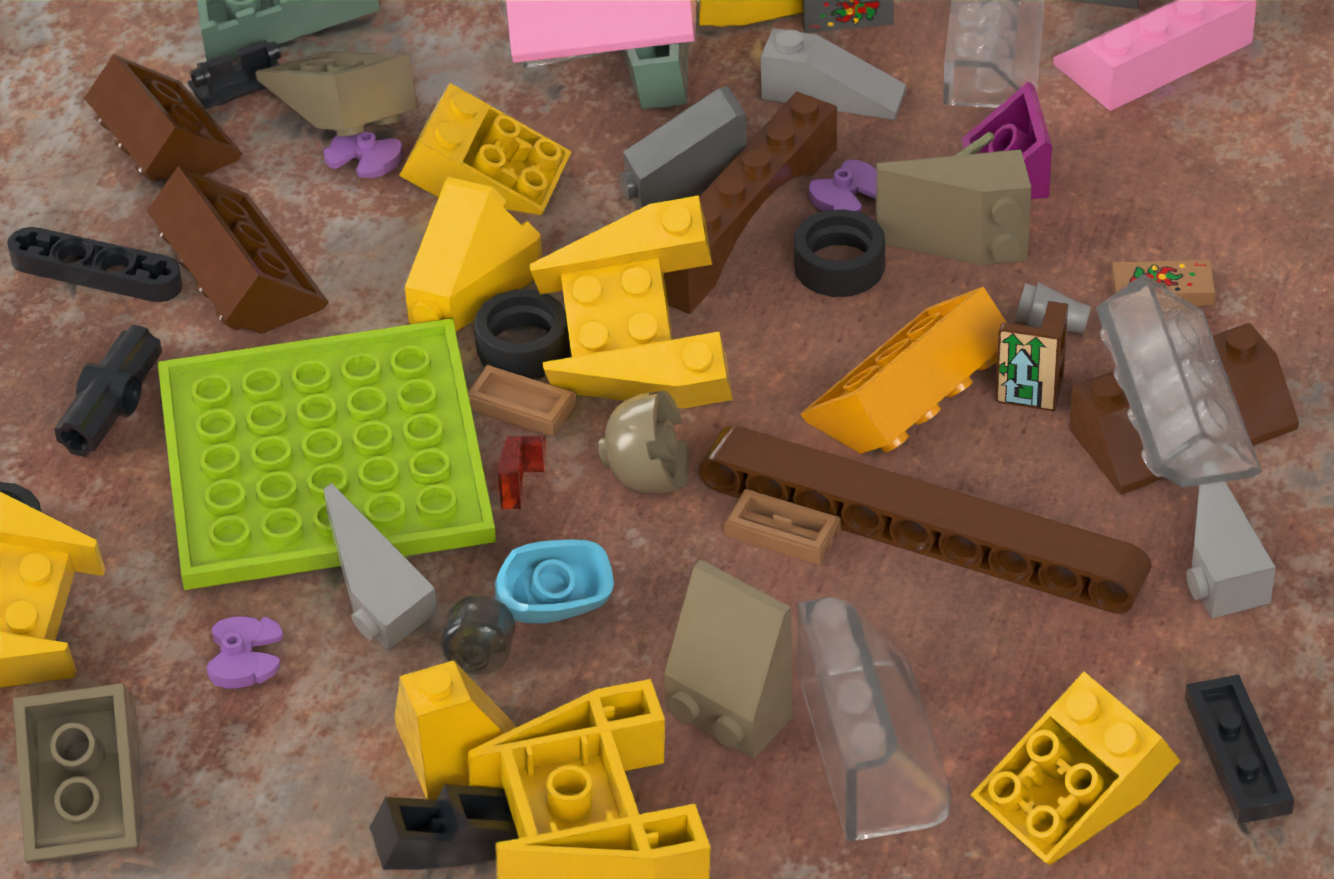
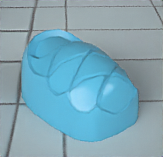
M551 540L526 544L513 549L503 563L495 580V598L503 615L513 621L532 624L560 621L587 613L607 603L614 587L612 568L606 551L602 546L592 541Z

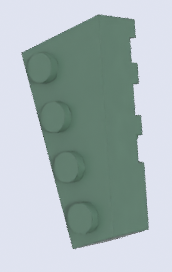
M197 0L206 61L229 54L233 60L238 58L237 50L257 44L262 40H266L268 43L275 41L277 44H281L380 11L379 0Z
M689 42L620 50L642 109L669 108L674 105L687 104Z

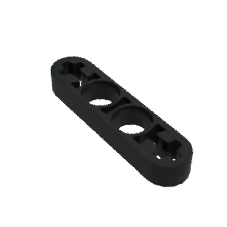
M27 227L17 230L7 241L11 264L16 270L23 273L151 302L169 301L175 298L183 287L179 263L169 256L39 227ZM72 256L84 257L75 263L62 262L64 259ZM112 266H127V268L121 272H105L106 269Z

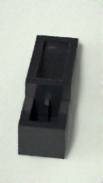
M445 784L437 800L385 796L370 825V831L383 870L448 868L496 859V843L519 839L504 788Z

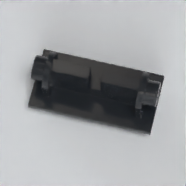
M262 40L257 44L237 50L238 63L233 65L229 54L197 63V69L190 71L192 80L187 81L188 85L205 109L226 104L231 100L256 91L268 89L257 80L256 71L280 65L277 59L281 58L278 44L275 41L268 43L266 40Z

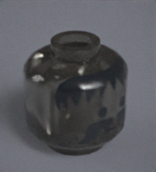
M471 595L458 600L448 613L441 641L446 659L448 661L454 660L466 673L475 675L490 674L500 669L509 658L516 628L512 612L504 603L494 597Z

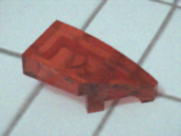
M507 436L500 455L497 472L501 509H522L524 472H545L546 436Z

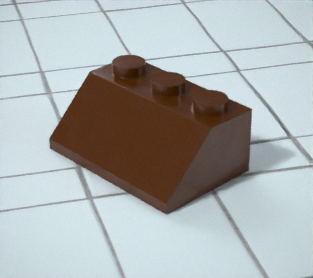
M115 54L112 55L84 98L95 111V120L114 134L116 146L132 156L137 162L135 169L153 182H159L160 179L168 181L178 166L203 176L238 161L243 154L181 81Z

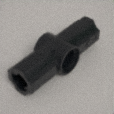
M132 324L128 330L121 332L100 364L89 363L80 373L76 387V398L54 428L57 442L63 444L71 454L86 457L90 451L97 449L118 416L129 417L135 412L141 397L142 381L162 353L160 340L154 337L146 327Z

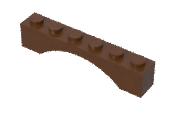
M796 91L703 192L699 199L706 221L712 265L664 273L668 306L691 314L716 286L736 241L764 201L789 180L802 175L814 176L837 150L836 105Z

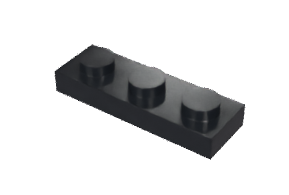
M1240 675L1186 684L1185 701L1237 823L1243 824L1292 814L1294 797Z

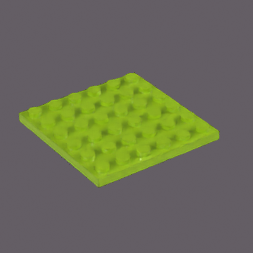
M453 318L158 362L180 569L184 590L341 566L327 516L323 490L331 483L403 556L496 542L495 525Z

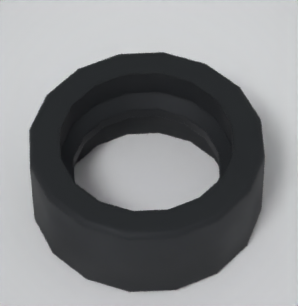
M839 209L826 210L814 214L799 225L794 235L795 275L805 287L817 294L831 297H847L866 292L880 281L885 271L884 231L874 219L861 212ZM833 245L851 246L865 252L862 256L848 261H832L814 254L819 249Z
M514 289L500 293L486 301L476 314L474 328L476 348L484 367L489 365L532 379L546 375L543 362L564 359L569 353L566 311L562 303L548 293L540 295L539 291L533 289ZM518 325H533L544 328L549 332L540 339L527 343H510L496 337L505 329Z

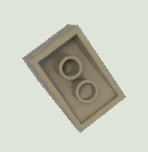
M327 51L256 71L257 80L316 128L336 130L337 136H350L365 131L364 124L374 122V125L396 123L401 121V113L418 109L409 54Z
M1021 150L876 163V222L884 231L886 245L976 265L1028 261L1031 184Z
M700 559L693 567L664 672L666 710L671 712L682 723H691L714 736L725 747L735 748L754 759L793 718L791 607Z
M124 683L13 698L25 862L28 864L139 848L140 751L135 698Z

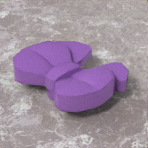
M364 131L350 136L336 135L330 144V148L324 149L325 164L332 169H337L352 158L360 160L356 169L358 177L372 179L389 173L401 163L403 147L401 142L395 138L376 140V136L372 132Z
M847 160L840 169L834 172V178L811 181L809 199L821 211L847 209L861 212L862 205L855 195L857 192H861L876 199V169L868 163L859 160Z
M236 616L219 620L212 627L213 641L221 649V653L208 662L206 668L208 678L213 685L223 688L252 686L255 682L263 683L276 674L281 665L278 656L253 652L252 648L254 646L280 642L284 636L279 623L268 617H262L261 621H258L256 618Z

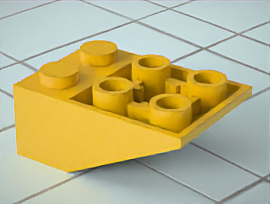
M449 83L428 118L399 176L438 198L448 177L490 186L507 200L503 206L506 210L542 215L572 151L483 102L472 94Z
M1083 672L970 795L1050 866L1141 804L1181 760L1159 734L1087 673Z

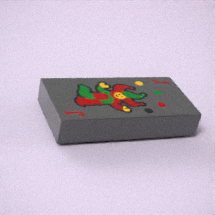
M802 0L804 32L893 25L894 0Z

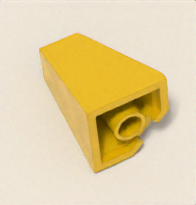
M448 177L445 181L404 287L410 324L453 318L455 331L457 332L475 320L477 312L489 299L500 293L522 289L534 281L530 264L543 258L541 234L528 221L521 225L503 207L507 200L493 187Z
M454 660L400 676L394 716L395 725L426 799L437 800L445 784L470 786L468 751L517 728L516 725Z

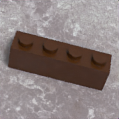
M178 166L147 209V212L159 227L157 229L158 235L174 248L178 254L176 260L182 267L191 272L197 281V290L212 301L217 308V318L226 326L234 330H240L243 327L263 334L321 311L328 304L329 301L247 193Z
M1250 322L1072 386L1069 430L1120 495L1201 465L1202 460L1210 458L1216 460L1295 431L1299 426V420L1277 354Z

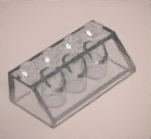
M951 0L944 60L943 105L998 108L1028 81L1035 86L1037 92L1045 0Z
M1145 274L1098 305L1096 310L1103 327L1100 329V336L1112 353L1116 368L1113 370L1114 377L1119 386L1125 391L1130 406L1127 410L1128 418L1133 427L1139 432L1144 447L1141 455L1147 468L1155 476H1163L1181 487L1253 478L1260 474L1262 470L1203 310Z

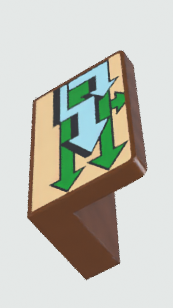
M1048 301L1041 328L1002 323L1000 325L996 377V401L998 403L1049 411L1056 410L1064 379L1069 304Z

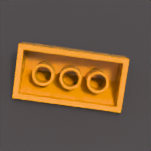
M984 286L927 307L800 414L805 422L859 454L878 448L887 453L900 446L909 438L906 430L914 423L915 425H920L934 417L941 410L938 402L945 396L951 398L968 388L973 382L970 378L973 372L977 369L978 371L985 370L997 362L998 332L1000 325L1007 322Z

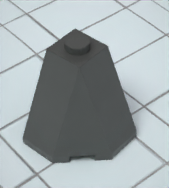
M728 86L722 87L708 94L623 152L625 172L619 173V182L626 200L632 199L639 210L649 204L698 195L700 197L747 146L746 114Z

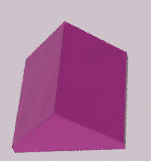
M1028 81L961 138L963 149H965L986 133L992 132L994 140L976 154L1021 150L1031 184V199L1049 198L1052 144L1036 88Z

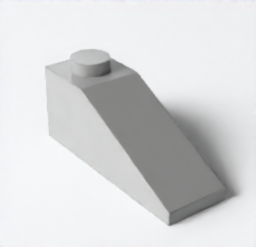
M773 28L761 54L762 99L786 103L797 91L836 105L837 111L896 120L906 93V84L818 35L790 29Z
M1212 458L1202 460L1192 568L1188 569L1186 573L1189 591L1195 600L1201 599L1211 619L1271 604L1275 565Z
M331 483L323 489L326 510L353 609L352 621L365 638L372 640L376 637L389 651L437 613L435 588Z

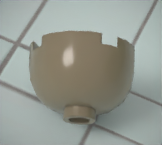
M667 391L643 393L626 399L611 414L606 424L605 437L599 440V455L604 467H611L614 476L627 489L640 494H665L679 491V488L685 487L688 481L689 450L687 439L678 441L674 425L681 424L683 421L674 399Z

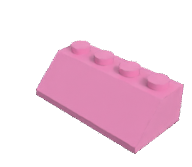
M506 0L513 63L695 41L696 0Z
M1174 0L1053 57V65L1109 111H1112L1253 42L1257 0Z

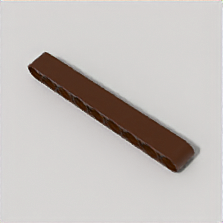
M731 425L724 427L699 464L698 471L703 482L719 493L740 498L744 490L748 489L841 517V530L1111 613H1126L1132 609L1152 567L1148 555L1131 543L740 426Z

